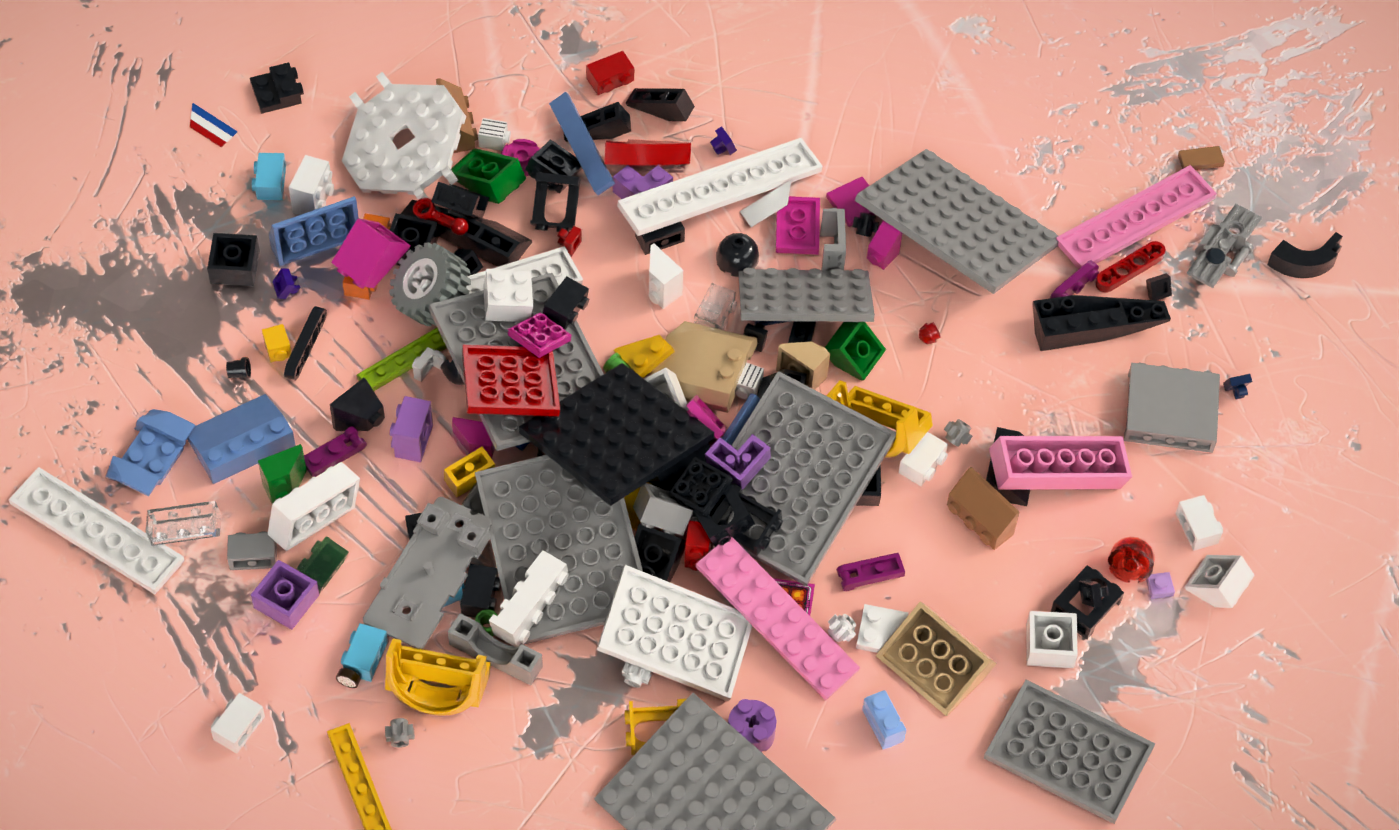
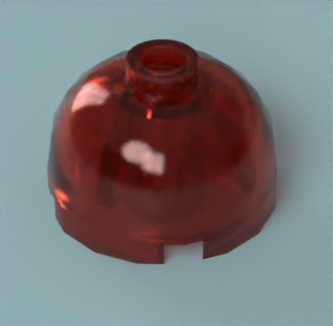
M1130 536L1122 538L1114 544L1108 556L1110 572L1117 579L1130 583V579L1138 580V583L1143 582L1150 577L1154 569L1155 554L1151 546L1139 537Z

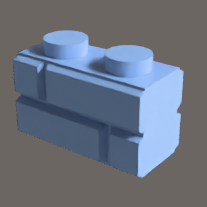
M886 690L864 698L862 711L882 749L884 750L904 742L907 730L903 722L900 721V717Z

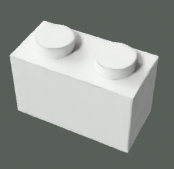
M927 432L911 453L906 454L901 460L899 474L922 487L926 480L930 481L933 478L936 467L938 465L942 466L948 457L946 453L948 444Z
M1205 495L1180 501L1175 514L1193 551L1219 544L1223 534V527L1220 521L1216 520L1213 506L1207 501Z
M238 693L235 699L232 698L227 703L225 712L221 717H217L211 725L213 740L237 754L265 718L263 706Z

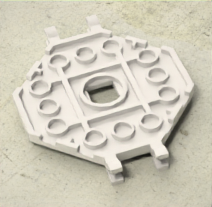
M382 71L376 78L384 87L383 91L366 103L356 92L349 96L357 107V113L342 163L363 193L380 191L382 194H397L398 192L408 193V195H415L417 199L428 198L424 189L441 176H444L451 185L458 181L451 170L453 164L451 159L454 150H457L461 136L459 134L460 128L465 123L466 115L444 85L392 84ZM409 128L415 138L400 149H397L393 143L395 135L401 130Z

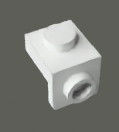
M427 347L420 357L415 358L412 364L414 379L422 382L433 366L441 370V364L446 361L444 354Z

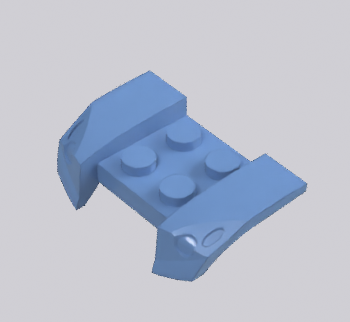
M156 409L148 411L146 415L141 416L137 420L134 429L140 432L122 459L116 456L112 457L105 477L149 497L156 485L162 484L183 452L186 440L195 428V424L168 411Z

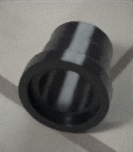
M242 357L241 360L227 362L226 371L228 378L243 377L244 379H250L251 364L249 358Z

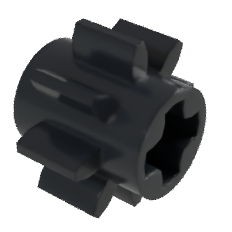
M860 212V217H854L852 227L857 228L856 234L871 237L872 232H877L880 222L875 221V215Z

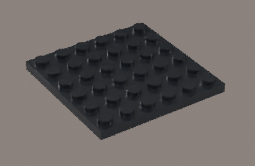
M623 363L559 402V416H535L519 426V433L610 506L714 439V432L695 417H690L686 410Z

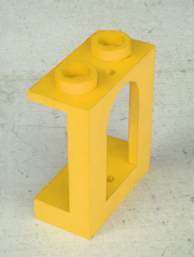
M677 699V706L633 708V701H629V710H624L625 725L630 724V732H626V746H631V755H635L646 743L635 737V727L642 722L667 721L686 699Z

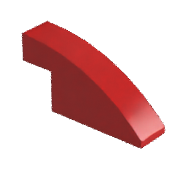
M628 139L627 142H605L604 164H690L691 142Z

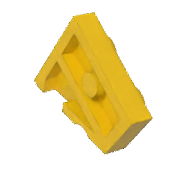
M660 335L613 350L614 353L620 354V358L630 369L642 378L675 352L673 347Z

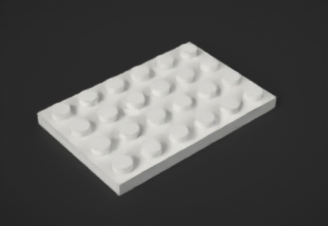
M625 565L622 569L596 650L728 702L732 697L752 625L735 608Z

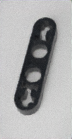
M317 306L313 307L286 363L284 370L285 378L292 380L299 378L326 320V309Z

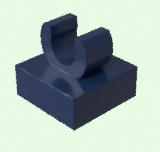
M1251 374L1231 377L1223 382L1225 391L1233 390L1235 399H1241L1248 395L1246 386L1253 381Z

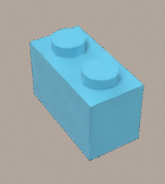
M258 153V161H254V174H256V178H252V191H256L257 200H283L286 174L284 153Z
M360 623L357 631H353L350 636L349 644L351 645L348 651L345 650L341 658L343 668L351 669L358 673L362 680L371 682L388 643L387 631Z

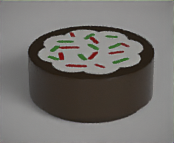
M341 668L336 675V680L343 686L357 688L361 677L351 669Z

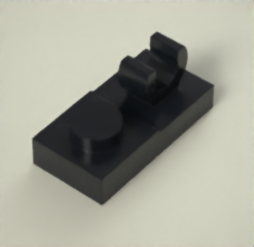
M794 321L788 343L811 342L816 321Z

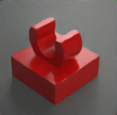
M573 226L570 232L561 229L557 234V237H559L557 243L565 246L570 257L573 256L582 242V231L576 226Z

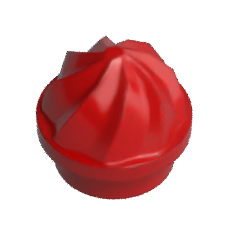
M934 322L930 324L925 323L919 330V339L926 344L936 343V340L941 338Z

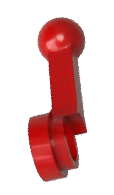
M429 198L419 199L413 206V212L417 218L436 221L438 224L452 229L456 235H463L468 231V223L465 219H455L435 210V204ZM430 207L426 213L421 214L423 209Z

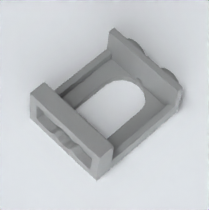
M823 209L820 237H834V244H824L821 270L841 269L844 271L846 258L845 209Z

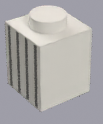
M483 118L478 133L479 147L502 151L505 144H509L511 138V131H508V122Z
M746 362L735 388V395L741 399H747L750 394L757 395L764 376V368Z

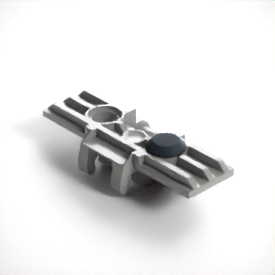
M1235 204L1220 225L1213 224L1195 249V253L1199 256L1187 271V275L1211 288H1214L1223 274L1235 277L1238 267L1247 254L1254 250L1253 245L1247 242V239L1262 217ZM1232 227L1237 228L1240 233L1233 234L1229 229ZM1235 248L1239 252L1231 262L1232 259L1226 255L1229 250L1232 251Z

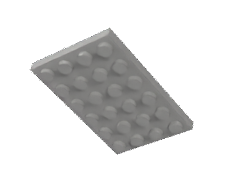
M745 268L743 271H739L741 321L874 322L875 313L868 271L862 269L822 271L817 268L810 270H798L796 268L788 270Z
M1026 679L985 752L984 759L1115 824L1156 743Z

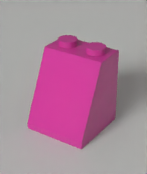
M358 218L331 263L338 267L337 271L340 274L354 279L353 283L362 289L365 287L374 288L408 251L410 245L379 222Z

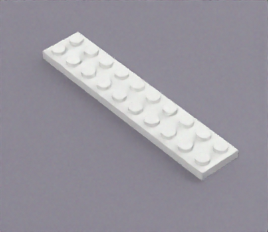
M798 138L618 200L617 207L637 236L780 187L791 179L792 183L820 173L823 166L804 140Z

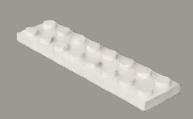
M40 467L33 472L9 499L10 504L153 594H156L185 561L184 556Z

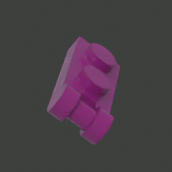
M349 427L343 434L304 455L306 469L312 477H316L325 472L327 468L334 467L338 463L365 449L367 443L363 438H359L355 427ZM351 441L352 445L347 446L346 443Z
M899 552L843 564L836 569L838 576L842 578L841 585L843 591H850L855 587L905 576V569ZM856 573L857 576L851 578L850 574Z

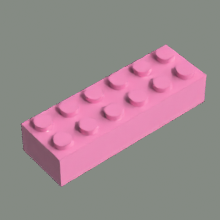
M1000 436L989 448L998 490L1121 489L1132 478L1122 436Z

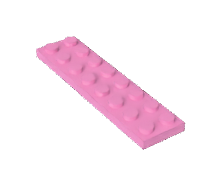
M1189 165L1056 237L1058 247L1078 269L1090 260L1097 264L1214 200L1217 193Z
M733 537L724 545L718 544L696 563L695 567L825 701L859 671L860 667Z

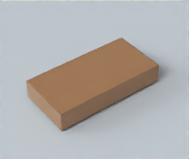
M1220 146L1179 150L1178 152L1182 169L1191 165L1195 170L1224 167L1225 164Z

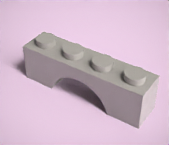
M461 613L448 630L450 646L474 658L477 655L487 656L486 662H491L490 666L530 686L543 668L541 653L523 644L519 646L504 644L488 634L479 622Z

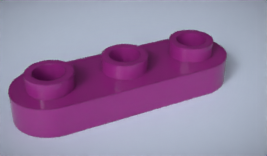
M1092 260L1088 261L1058 286L1050 298L1071 296L1074 293L1078 294L1088 281L1092 282L1099 274V266Z

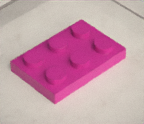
M789 196L787 206L777 211L776 253L819 255L820 198Z
M696 394L686 405L689 408L686 412L690 417L699 419L705 426L714 432V437L718 439L724 434L727 427Z

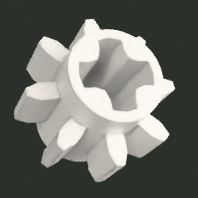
M835 614L828 621L830 625L827 631L835 641L841 642L846 640L849 642L856 635L854 632L856 623L847 614L842 616Z
M625 662L622 669V676L625 677L624 682L635 688H640L642 683L648 685L652 675L651 671Z

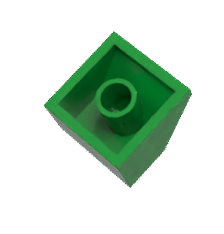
M843 322L824 347L830 353L829 360L835 367L861 381L866 379L886 351V348L866 322Z
M301 444L258 460L262 485L271 504L278 498L288 495L294 488L299 487L307 471Z

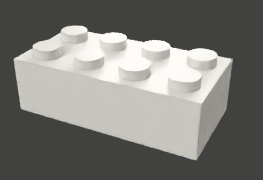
M340 462L334 467L327 468L319 476L312 477L303 486L294 488L288 495L278 498L272 504L267 535L285 551L293 548L355 508L360 478L345 464Z

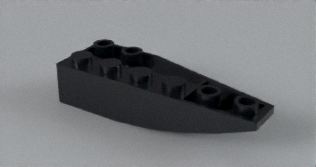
M411 200L401 214L417 217L413 212V206L417 201ZM435 205V210L455 219L463 218L468 223V231L463 235H456L452 229L438 224L439 237L462 249L473 250L476 256L497 267L518 261L532 244L531 239L496 221L471 217ZM430 207L423 209L421 214L426 213Z
M1071 295L1035 300L1032 303L1034 330L1040 351L1107 341L1140 332L1171 320L1165 301Z

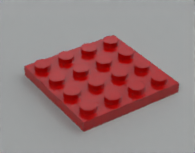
M462 345L467 413L533 416L560 415L553 351L539 358L525 347Z

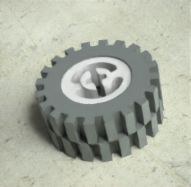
M424 243V247L421 245L415 246V252L409 250L406 253L407 258L405 260L403 258L399 260L398 263L401 266L393 271L396 277L390 280V285L394 288L390 289L389 293L390 296L394 297L391 299V302L399 312L422 325L431 327L432 324L435 326L436 324L429 311V304L469 294L470 290L466 286L471 285V279L466 277L470 275V270L466 268L467 264L460 257L436 243H433V245Z

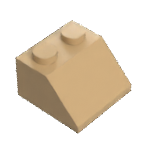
M813 341L783 343L778 346L776 371L788 369L806 373V386L816 390L827 379L830 353L826 348L817 345Z

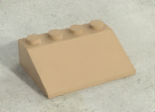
M921 601L876 654L877 658L945 716H948L986 678L997 664Z

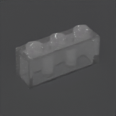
M216 501L147 510L145 531L151 546L219 537L222 515Z

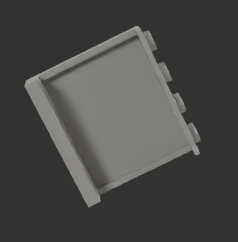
M1131 362L1128 373L1129 392L1124 441L1213 453L1217 443L1220 374L1210 371L1202 372L1187 368L1179 369L1165 365L1156 366L1141 362Z

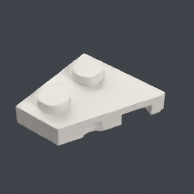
M864 604L856 649L878 653L907 618L909 612Z

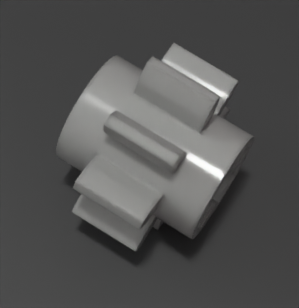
M957 419L956 422L949 421L944 428L947 432L945 438L957 447L961 443L967 445L973 437L969 432L972 428L960 419Z
M404 718L391 720L390 726H385L386 742H391V746L396 748L408 746L409 740L415 739L413 724H408V720Z

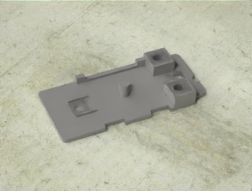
M438 497L434 504L428 503L417 520L418 524L413 530V536L387 578L384 577L380 583L381 589L363 617L365 625L385 630L388 636L399 639L401 642L417 649L425 647L444 616L441 610L448 598L456 596L468 576L465 573L473 557L479 558L491 538L489 529L492 521L489 517L480 513L472 515L471 509L444 497ZM462 521L464 522L462 527L458 528L455 526L457 522ZM404 608H411L410 613H403Z

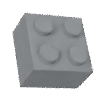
M648 483L642 485L633 505V509L641 524L651 529L654 526L661 528L663 532L673 536L675 534L683 536L693 509L670 497L668 490Z

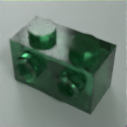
M327 536L322 542L318 540L311 549L313 554L309 559L304 558L297 567L299 572L317 581L319 594H321L343 565L349 554V551Z

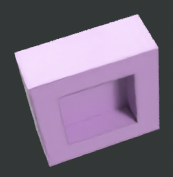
M1170 572L1148 574L1146 576L1151 599L1174 596L1175 590Z

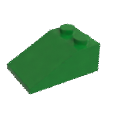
M477 148L470 151L451 168L459 184L470 191L489 197V202L497 204L503 202L510 193L526 180L518 158Z

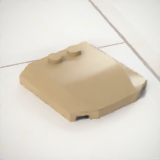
M684 321L665 338L675 352L653 369L652 374L664 368L669 369L676 374L687 403L697 394L709 409L728 413L735 398V388L747 360H751L758 344L757 338Z

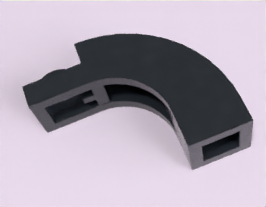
M1335 232L1321 248L1312 251L1298 249L1283 239L1272 251L1267 265L1281 274L1294 278H1313L1323 275L1334 267L1338 253L1342 248L1340 243L1343 236Z

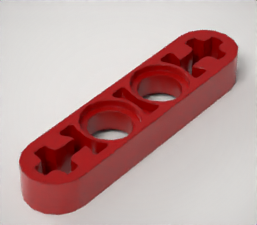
M1152 241L1104 269L1097 275L1096 288L1104 293L1111 292L1161 262L1166 251L1164 244ZM1142 259L1144 261V264L1137 265L1133 262V260ZM1123 268L1127 270L1128 274L1120 275L1117 269Z

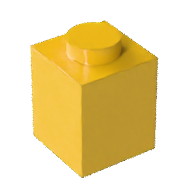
M280 324L262 329L263 340L270 363L284 361L289 358L291 347L284 325Z

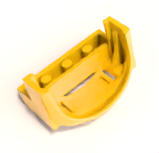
M841 380L826 395L873 421L896 430V439L885 458L897 456L901 452L910 454L933 426L931 412L858 386H854L848 393L846 382Z
M393 638L386 654L385 690L392 691L400 701L417 711L439 716L454 715L465 711L470 706L479 708L490 677L491 662H486L487 656L477 655L476 659L402 646L401 640ZM418 679H423L424 681H428V682L433 681V682L444 683V684H447V685H449V686H456V687H452V688L436 687V686H432V685L426 684V683H424V682H422V681H420V680H418ZM413 681L410 692H408L407 690L410 685V682Z

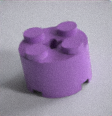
M740 700L731 710L728 723L759 751L768 750L775 739L777 720L774 709L759 700Z

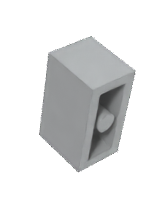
M267 531L253 534L239 532L228 535L227 560L229 569L272 568L277 562V543L267 535Z

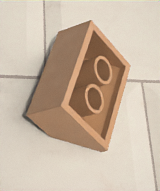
M437 78L436 85H444L466 115L465 123L460 128L459 134L461 136L457 150H454L453 153L473 150L475 148V141L478 140L476 128H472L471 125L474 124L472 112L467 110L469 108L468 96L463 95L461 87Z
M972 467L964 473L948 496L947 506L954 515H958L964 521L966 527L975 531L980 536L981 541L985 545H989L993 550L997 549L1014 535L1020 512Z

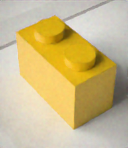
M482 446L445 468L444 481L457 498L471 490L477 482L475 472L494 468L495 463Z

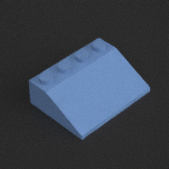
M355 196L273 224L269 231V240L279 266L342 245L359 218Z
M266 394L196 425L187 438L213 484L258 464L260 459L296 446L291 427Z

